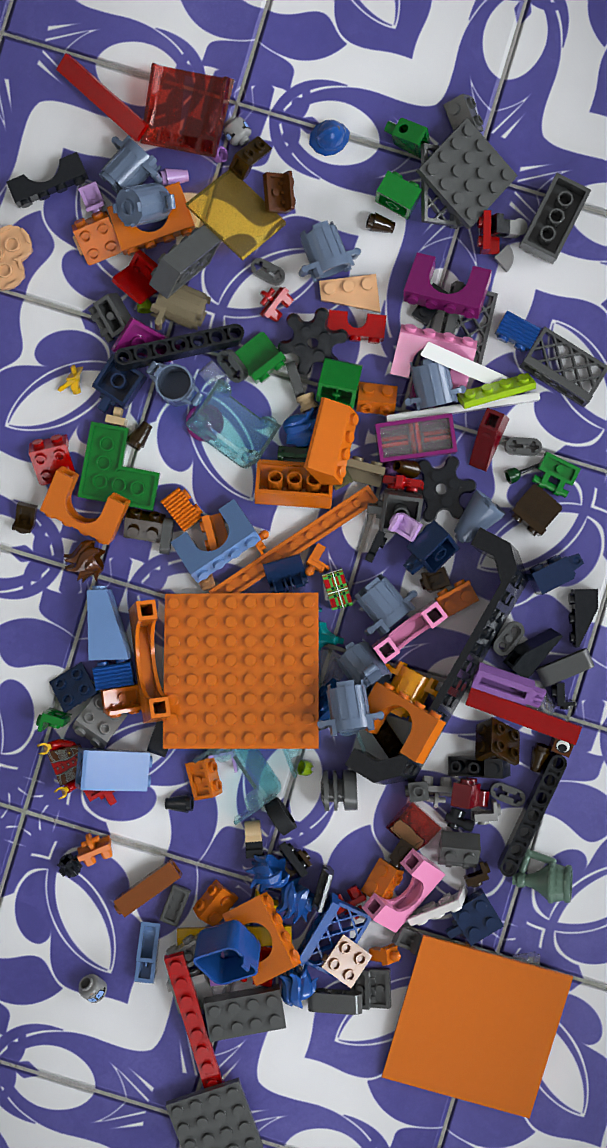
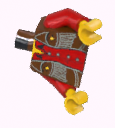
M57 739L47 744L39 743L37 747L43 745L44 751L38 754L48 755L60 787L55 789L54 793L60 790L62 797L58 798V800L63 799L67 796V793L76 789L78 748H82V746L66 739Z

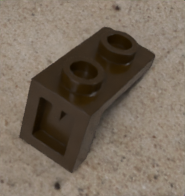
M257 136L235 153L229 169L243 181L247 178L252 166L267 155L272 148L262 138Z
M385 719L378 734H373L388 758H392L401 754L400 750L403 744Z

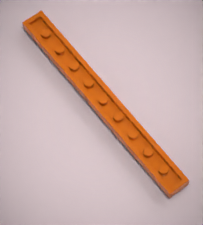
M369 485L365 486L209 590V593L243 592L266 576L263 564L303 552L366 510L367 503L378 502L377 497Z

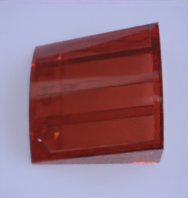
M152 63L144 113V121L149 126L143 134L140 143L215 158L235 80L226 76H211Z

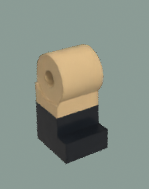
M260 820L245 821L246 859L254 858V855H264Z

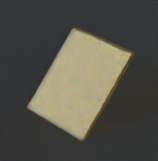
M230 169L185 203L186 207L242 261L286 225L285 220L277 213H266L265 201Z

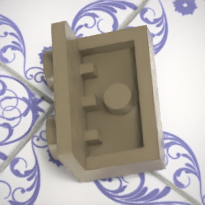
M353 456L352 459L349 458L346 468L353 481L374 487L381 486L386 469L382 467V463L371 461V464L363 462V458Z

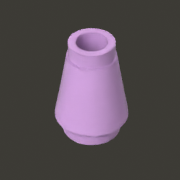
M165 168L164 171H160L161 184L164 187L177 182L182 184L189 181L188 170Z

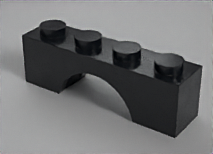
M75 152L59 159V168L56 175L46 182H34L23 174L6 181L15 204L19 208H27L34 201L46 200L53 193H62L72 185H81L89 177L79 154Z

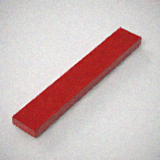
M65 53L56 70L131 138L139 142L149 125L70 54Z
M472 687L465 704L576 745L582 729L580 725Z

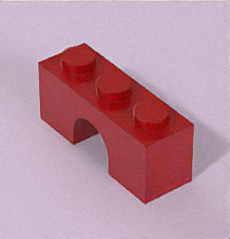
M329 310L327 326L330 330H346L349 341L360 342L362 339L368 340V343L379 344L380 341H384L387 315L367 313L366 323L360 328H355L348 322V311Z

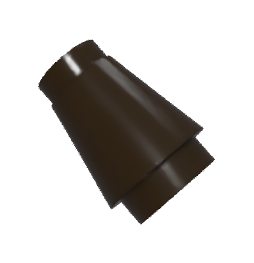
M376 212L374 214L370 213L366 228L373 232L393 233L395 222Z
M143 421L128 436L127 444L138 451L144 448L153 427Z
M396 460L393 464L394 471L404 475L406 478H416L421 471L420 465L415 460Z
M537 742L532 747L530 770L538 773L541 772L551 753L548 745Z

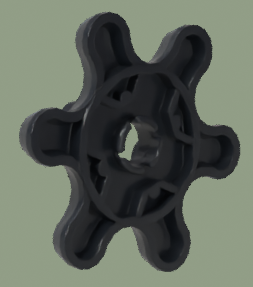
M318 308L311 321H303L295 313L287 316L286 322L292 328L293 336L289 340L280 341L278 351L283 354L295 353L298 355L299 363L297 370L301 375L309 374L315 362L324 363L325 358L338 360L333 354L332 349L336 344L345 343L348 340L346 330H330L328 328L329 312L326 308ZM310 338H315L318 341V345L311 348L307 341Z
M449 456L444 466L439 469L434 468L426 459L420 460L418 464L421 467L420 473L423 477L424 488L423 490H418L417 493L423 495V501L426 504L423 519L431 523L433 520H436L437 514L441 510H447L453 518L460 519L465 510L460 504V497L464 493L474 492L477 488L476 482L473 479L462 480L458 478L456 471L460 462L456 456ZM438 484L446 486L445 494L437 493L436 486Z

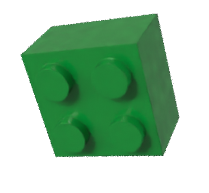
M387 171L376 191L375 202L408 220L420 199L422 189L419 188L420 186L417 183L402 179L403 176L395 171Z

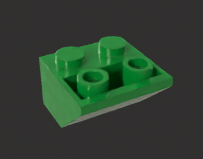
M325 358L319 379L316 401L321 402V398L326 397L351 406L353 409L357 399L363 365Z

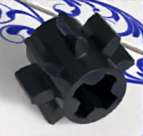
M71 853L62 856L59 864H57L60 868V874L63 877L67 875L68 878L77 876L83 867L78 861L77 855L73 856Z

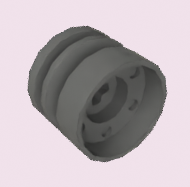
M323 770L321 801L325 811H329V802H334V811L338 810L339 802H343L345 811L358 810L357 777L354 770H343L342 779H338L336 770H333V779H328V770Z

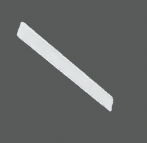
M428 342L421 352V356L485 384L509 378L431 342Z

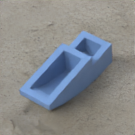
M141 922L134 982L154 984L160 936L159 923Z

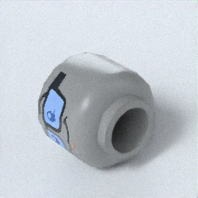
M233 116L224 123L223 134L233 146L240 145L242 147L250 141L251 129L242 117Z
M89 974L81 979L79 994L87 1001L97 1003L106 995L107 984L99 976Z

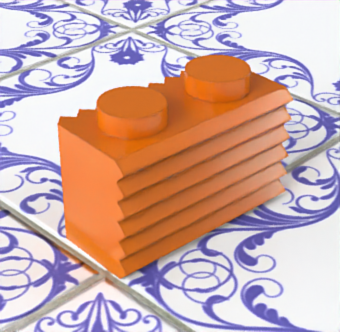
M178 487L160 502L180 528L186 532L202 520L201 514L203 511L197 504L193 506L189 500L191 496L185 488L181 490Z

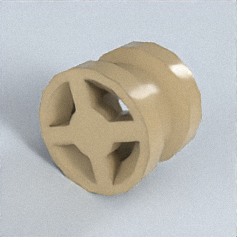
M314 392L296 398L297 403L301 406V413L310 411L312 407L314 409L319 407L318 403L314 400Z

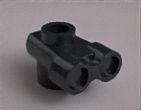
M451 807L449 813L447 812L444 820L448 822L447 826L457 830L459 827H462L464 830L471 832L475 825L473 820L464 818L465 811Z

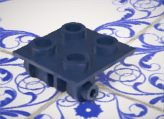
M300 553L263 564L271 593L285 592L284 588L288 592L289 586H292V589L295 590L294 585L296 588L305 587V584L309 583Z
M82 662L49 682L64 713L87 701L90 697L95 696L99 691H96L95 685H93Z

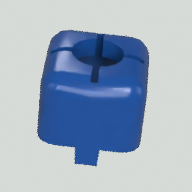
M229 920L199 932L193 963L216 984L225 985L255 976L258 973L261 943L240 921ZM222 951L224 952V958L221 957Z

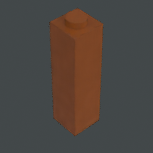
M171 858L116 897L114 900L115 910L125 918L180 879L183 873Z

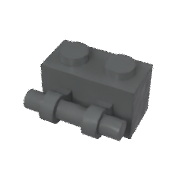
M118 293L105 295L93 303V307L88 309L92 315V321L96 322L100 329L101 337H104L107 343L112 342L114 337H118L131 318Z
M441 830L438 864L450 868L452 866H460L463 869H469V867L476 868L481 853L480 834Z

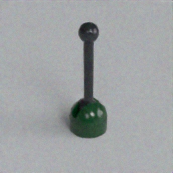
M540 463L520 471L516 468L505 470L508 483L513 484L517 482L521 474L538 468Z

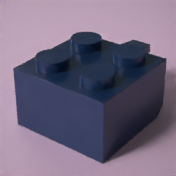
M112 354L92 384V387L101 393L100 398L102 401L97 408L106 413L111 405L115 407L118 404L127 410L147 380V377L137 369L128 371L117 370L114 366V354ZM118 358V360H119L120 362L125 363V361H123L122 359Z
M433 520L424 527L414 542L410 541L407 549L412 555L403 566L412 575L423 567L429 573H435L460 548L451 535Z
M579 553L568 557L555 555L546 560L547 564H537L529 568L530 572L527 573V577L535 593L543 595L573 580L576 574L574 570L583 565L584 562Z
M480 888L465 898L463 906L459 911L451 912L454 917L453 925L447 928L445 932L449 939L457 935L460 937L465 936L472 946L501 929L504 925L484 891Z

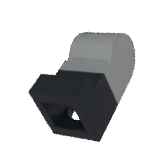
M496 213L491 216V237L517 238L527 232V222L522 218L515 220L504 219L503 213Z

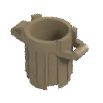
M187 285L182 286L168 299L159 293L155 304H152L150 310L152 311L151 316L156 318L154 321L155 329L161 330L165 320L168 319L191 330H198V326L201 327L207 314L205 312L206 304H210L211 297Z

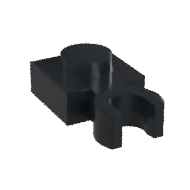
M378 530L365 560L373 562L379 547L383 549L387 538L384 537L386 533Z

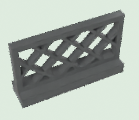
M421 144V165L429 158L428 150L434 152L439 145ZM421 178V222L450 226L452 229L463 227L464 225L437 195L431 200L428 196V189L430 187ZM438 198L444 205L441 210L434 204ZM429 207L436 214L434 218H428ZM446 209L450 213V221L446 220L442 214Z
M455 281L451 284L449 294L459 292L466 285L463 282ZM487 291L486 296L492 297L490 306L486 308L482 306L481 313L483 312L487 318L486 324L480 327L478 321L475 318H471L477 329L469 334L464 323L471 320L470 318L462 322L458 314L445 312L440 333L449 332L454 334L455 329L461 326L466 334L465 337H471V335L479 331L482 336V342L477 345V347L480 346V351L477 348L476 353L478 355L477 363L482 365L498 293Z
M547 327L543 328L519 366L583 408L590 402L593 397L592 395L607 372L606 364ZM544 334L552 337L553 344L544 346L542 339ZM564 345L568 347L569 354L560 356L558 346ZM554 347L557 357L547 358L545 349ZM542 350L544 359L536 360L531 355L534 351ZM574 356H582L585 364L577 366ZM570 357L573 367L564 369L561 359ZM558 360L560 370H552L549 362ZM591 366H598L603 371L600 375L593 376ZM587 368L589 377L580 379L578 369ZM574 370L576 380L570 381L566 378L565 372ZM590 380L592 389L590 392H587L582 388L581 382Z

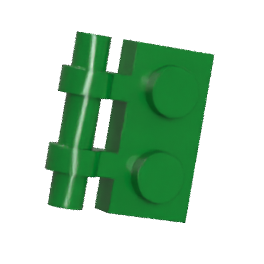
M545 452L537 468L544 473L541 477L534 475L531 481L542 489L546 488L552 491V494L556 496L560 495L566 498L569 491L563 489L565 483L573 486L581 468L549 452ZM550 476L558 479L556 485L548 481Z

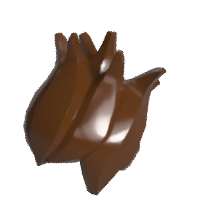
M94 540L81 542L71 554H64L63 556L66 558L64 559L65 562L71 563L65 566L66 571L79 573L77 581L82 578V583L91 575H94L97 582L98 576L104 570V564L100 557L106 551L95 548Z

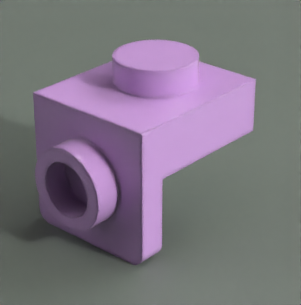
M96 181L78 187L87 212L92 211V213H96L103 209L102 206L105 205V201Z
M396 513L389 521L390 526L388 530L396 532L407 540L414 542L423 524L405 513Z

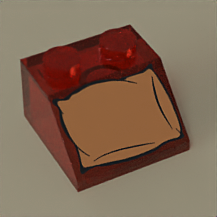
M409 800L388 823L386 828L399 840L402 838L417 848L418 851L430 842L439 832L441 826L416 802H410Z

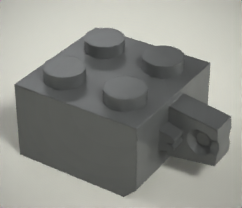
M384 489L383 499L378 500V504L367 503L366 512L376 514V518L380 519L379 531L398 534L388 530L390 519L396 513H405L420 522L423 495L420 493Z

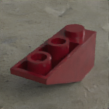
M490 408L486 409L477 432L469 462L470 466L487 472L509 422V418L505 414Z

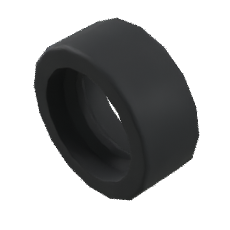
M278 797L264 805L271 821L283 836L297 828L292 815Z

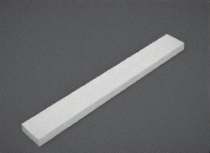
M535 392L509 396L464 409L461 404L391 414L387 415L385 419L386 422L525 404L539 401L540 394Z

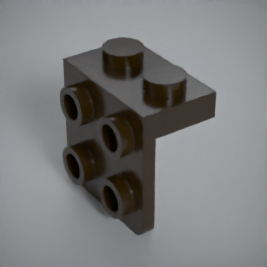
M533 484L509 512L513 514L511 517L519 524L522 522L527 527L526 530L535 537L536 535L542 536L546 532V527L561 512L562 506L542 488L538 487L537 484Z
M493 717L476 725V760L483 761L496 756L514 766L519 764L520 733L518 730Z

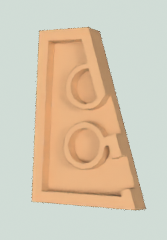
M376 274L319 281L322 302L380 313Z

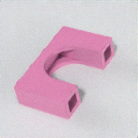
M401 324L390 374L409 378L411 371L410 362L413 363L415 355L424 349L428 342L474 361L477 341L471 337H457L449 332L439 333L431 328L421 329L413 324ZM450 368L453 388H457L460 385L466 387L469 376Z
M431 601L371 646L384 664H386L398 655L406 644L430 628L433 629L447 619L448 616L437 601Z
M413 848L400 862L412 875L407 889L398 897L389 900L374 893L362 907L372 920L395 933L446 875L434 862Z

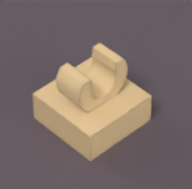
M116 406L114 407L113 415L106 414L105 418L107 424L125 428L128 420L122 418L124 409Z

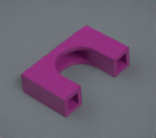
M417 252L404 288V301L412 305L417 304L429 309L442 310L449 314L479 319L491 282L492 270L473 266L466 286L459 292L445 294L434 289L430 283L435 270L436 257Z

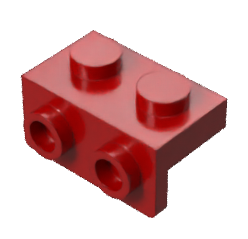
M483 210V215L478 219L477 226L480 228V236L477 238V247H480V254L497 255L499 253L500 237H491V210Z

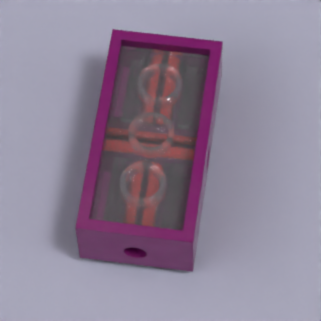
M452 413L378 423L374 426L379 462L382 464L395 462L396 460H413L458 452Z

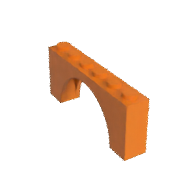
M155 599L136 601L128 611L143 724L160 722L170 717L171 713L169 699L162 691L156 667L154 647L155 624L158 619Z

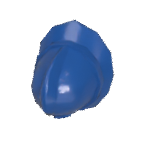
M325 120L317 124L310 133L309 145L318 154L324 156L335 155L343 150L348 143L350 131L344 124L336 120Z

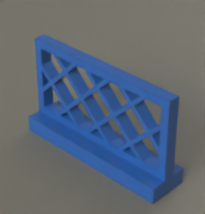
M331 892L326 900L323 912H319L297 950L301 961L299 965L303 967L306 964L331 975L321 967L323 961L310 960L311 955L320 953L322 959V952L333 949L337 944H333L332 936L343 935L355 930L356 935L351 940L357 944L372 920L371 917L364 910L340 900L338 895ZM341 906L347 909L349 914L338 917L337 911ZM363 916L366 919L363 923L355 924L353 918ZM351 918L353 925L342 928L340 921ZM338 922L340 929L329 932V925ZM329 938L330 945L320 947V940Z

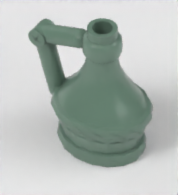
M527 849L520 864L519 872L512 876V885H516L519 888L530 887L539 892L550 904L559 901L570 903L572 898L573 868L572 865L563 866L556 864L557 860L555 858ZM530 858L548 864L535 873L525 874Z

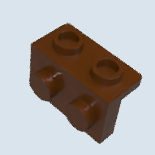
M292 171L264 173L263 185L266 213L286 214L294 210L296 199L294 197Z

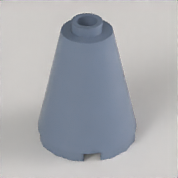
M476 490L454 529L456 533L454 537L461 543H469L474 539L480 527L487 530L502 519L506 513L497 504L495 505L488 496Z

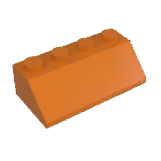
M326 397L321 398L304 468L321 485H342L359 418L351 406Z
M257 459L255 504L331 509L333 485H321L304 468L305 462Z

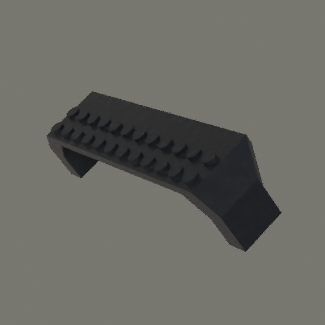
M481 527L471 545L478 552L495 560L501 583L428 709L429 712L433 710L442 715L440 719L446 722L445 726L471 683L479 663L483 662L529 581L518 550L508 541ZM354 748L345 765L373 783L387 785L416 779L424 763H416L405 755L380 760L365 750Z

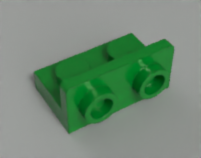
M50 707L43 711L42 715L39 714L36 721L37 731L42 732L48 726L57 729L64 727L70 722L72 714Z

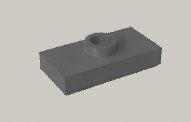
M173 883L159 920L177 927L191 890Z

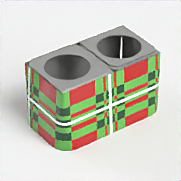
M342 568L321 575L332 610L353 606Z

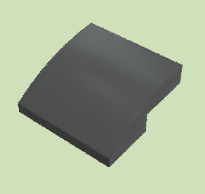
M323 865L312 903V907L320 913L324 910L334 876V870L328 865Z
M364 968L353 987L350 988V990L362 992L363 1010L391 1008V969Z

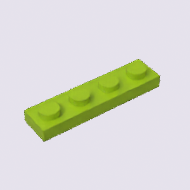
M529 373L519 374L518 376L484 384L480 387L466 389L465 393H457V400L464 409L534 390L536 389V382Z

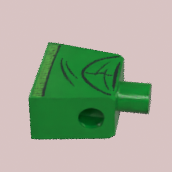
M400 118L397 124L388 121L384 131L392 135L393 143L396 146L421 159V144H430L427 127L404 118Z

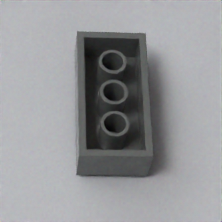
M556 173L519 248L553 264L557 260L591 189Z
M206 223L200 228L196 227L189 237L186 235L179 245L174 244L167 254L163 253L157 260L159 264L151 273L152 279L149 285L168 299L210 264L223 237Z
M279 983L273 984L272 987L262 986L204 998V1010L210 1042L286 1028Z

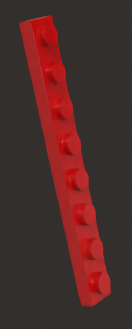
M180 951L165 955L164 961L203 1087L205 1089L223 1083L184 952Z

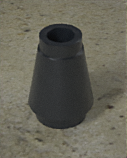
M188 794L166 798L165 809L188 813L194 809V798Z

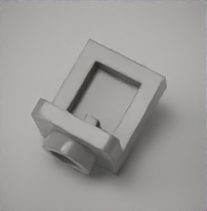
M491 799V810L472 811L473 820L478 822L479 825H487L489 821H498V815H501L500 804H497L495 799Z

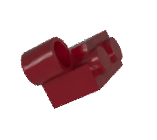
M460 778V781L453 782L450 806L471 809L477 806L488 807L490 791L480 789L481 783L477 782V778Z

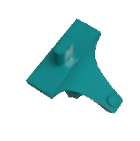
M319 622V651L328 644L344 643V638L331 633L325 622Z

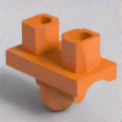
M91 833L85 835L86 840L81 842V847L77 848L78 861H83L87 867L96 863L95 855L101 854L103 859L113 856L109 835L100 838L99 835L93 837Z

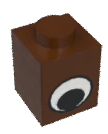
M552 737L549 744L551 751L568 758L574 746Z

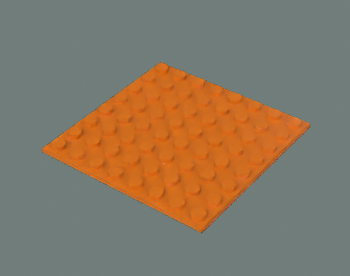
M319 593L165 594L164 695L168 696L171 716L163 720V749H319V728L317 726L319 721Z
M423 934L383 1069L382 1078L530 1119L573 976Z

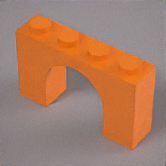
M180 182L165 186L170 194H174L176 208L171 210L164 226L156 231L145 232L136 226L127 227L120 220L118 214L113 212V207H107L124 255L132 256L138 250L144 248L147 250L152 249L158 243H169L174 241L175 237L191 235L195 225Z
M64 466L60 467L55 472L40 511L44 512L49 518H56L62 521V524L67 527L79 530L85 536L95 538L100 544L109 545L118 532L131 500L113 492L108 497L99 517H84L75 510L71 500L73 489L80 474Z
M386 681L384 684L376 682L368 696L370 714L382 711L384 719L373 720L375 730H364L369 733L378 734L391 711L401 707L405 708L411 716L412 728L400 753L416 763L423 764L446 724L445 721L440 719L442 715L433 710L427 711L425 709L426 705L417 700L415 702L409 700L410 696L402 691L396 692L394 690L395 686Z
M268 892L262 893L222 914L225 922L238 920L243 925L258 923L264 926L271 935V953L267 958L259 961L258 973L252 976L256 986L301 964L300 955L294 949L291 936L285 930L282 924V917L274 908V901L268 895Z

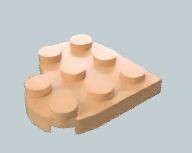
M7 225L0 228L1 291L14 289L25 279L23 261L33 252L29 234L19 226Z

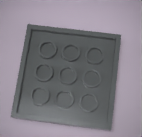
M468 118L464 119L416 170L419 176L467 229L474 225L479 217L483 215V210H487L518 176Z
M239 1077L166 1101L165 1106L181 1148H263L262 1139Z

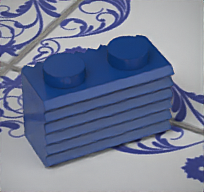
M506 311L494 334L498 335L497 339L504 343L509 341L515 344L514 348L524 352L531 349L541 328Z
M127 659L116 660L115 664H108V661L99 662L97 667L92 668L96 691L136 684L132 661H127Z

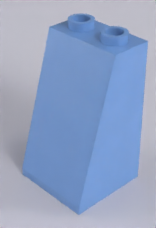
M107 585L92 586V590H87L89 660H124L132 658L133 653L112 589H107Z
M78 748L75 787L79 790L147 792V787L151 785L149 768L152 767L153 758L147 751Z

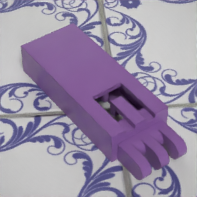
M481 662L471 684V687L524 706L530 705L536 708L540 707L547 693L545 689L536 687L534 680Z

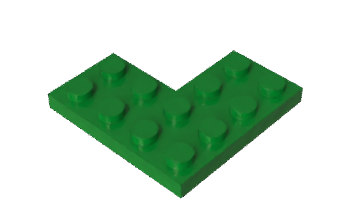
M91 421L77 497L106 502L108 497L115 492L131 500L129 507L154 511L160 473L123 466L129 428Z

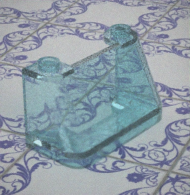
M219 379L190 416L186 426L235 464L247 469L259 461L281 425L272 416L258 417L230 396L232 394L230 384Z

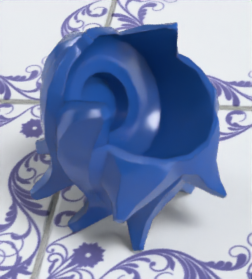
M314 407L306 413L291 415L283 422V430L287 433L286 444H295L298 447L310 445L317 418L312 417Z
M272 854L253 856L257 862L251 861L254 867L246 870L247 873L255 875L250 885L251 889L260 884L259 893L261 894L264 890H268V888H282L286 885L290 878V874L285 871L286 857L277 859Z
M299 877L288 881L281 888L282 902L276 908L279 909L278 913L286 911L282 917L283 919H289L294 914L293 924L301 916L307 922L308 911H312L314 895L308 888L298 884Z
M305 964L303 970L296 966L294 970L286 971L287 976L283 974L278 975L282 979L281 997L285 1004L289 1006L294 1005L302 1009L301 1001L309 998L316 991V982L319 977L311 979L307 970L308 965Z

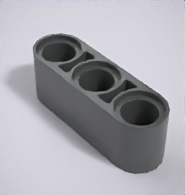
M584 648L540 666L536 671L543 687H547L591 669L595 665L588 649Z
M316 988V991L308 998V1011L346 1015L362 1014V992Z

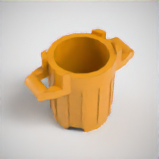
M400 660L396 668L390 664H385L389 671L395 674L391 682L395 686L394 690L398 693L402 691L410 696L409 700L413 702L417 700L424 704L429 693L435 697L439 691L435 690L439 682L438 680L420 674L407 667L408 664ZM403 707L391 711V713L401 718L402 716L405 718L410 716Z

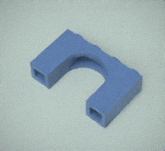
M234 499L218 509L229 527L228 538L221 547L213 551H202L187 532L171 541L172 546L188 572L197 583L205 580L210 574L223 568L226 563L239 557L241 553L262 540Z

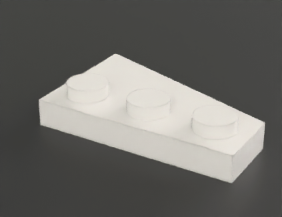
M466 886L459 887L460 891L453 895L450 892L443 895L438 903L431 901L416 909L408 918L410 926L416 924L420 926L429 919L443 917L447 912L459 911L468 893Z

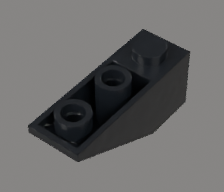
M571 589V593L568 595L569 605H572V612L569 613V624H572V632H569V641L573 647L580 646L598 610V589Z
M550 628L515 646L503 663L519 676L529 678L563 636Z
M448 756V776L504 779L511 776L510 763L496 756L483 761L476 760L475 756Z

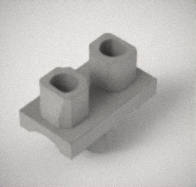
M432 776L422 777V781H427L429 795H432L429 796V800L426 802H433V808H438V803H446V797L439 796L452 797L453 787L450 777H441L440 786H433Z

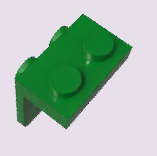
M264 332L257 334L235 352L247 368L248 375L256 384L265 382L270 377V373L274 370H280L285 366L284 362H286L284 354L278 351Z

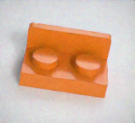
M461 579L454 583V588L449 591L445 588L437 593L438 597L434 598L448 617L479 601L470 580L465 581Z
M207 757L185 763L194 801L213 798L223 792L222 782L217 771V763L214 758L208 759Z

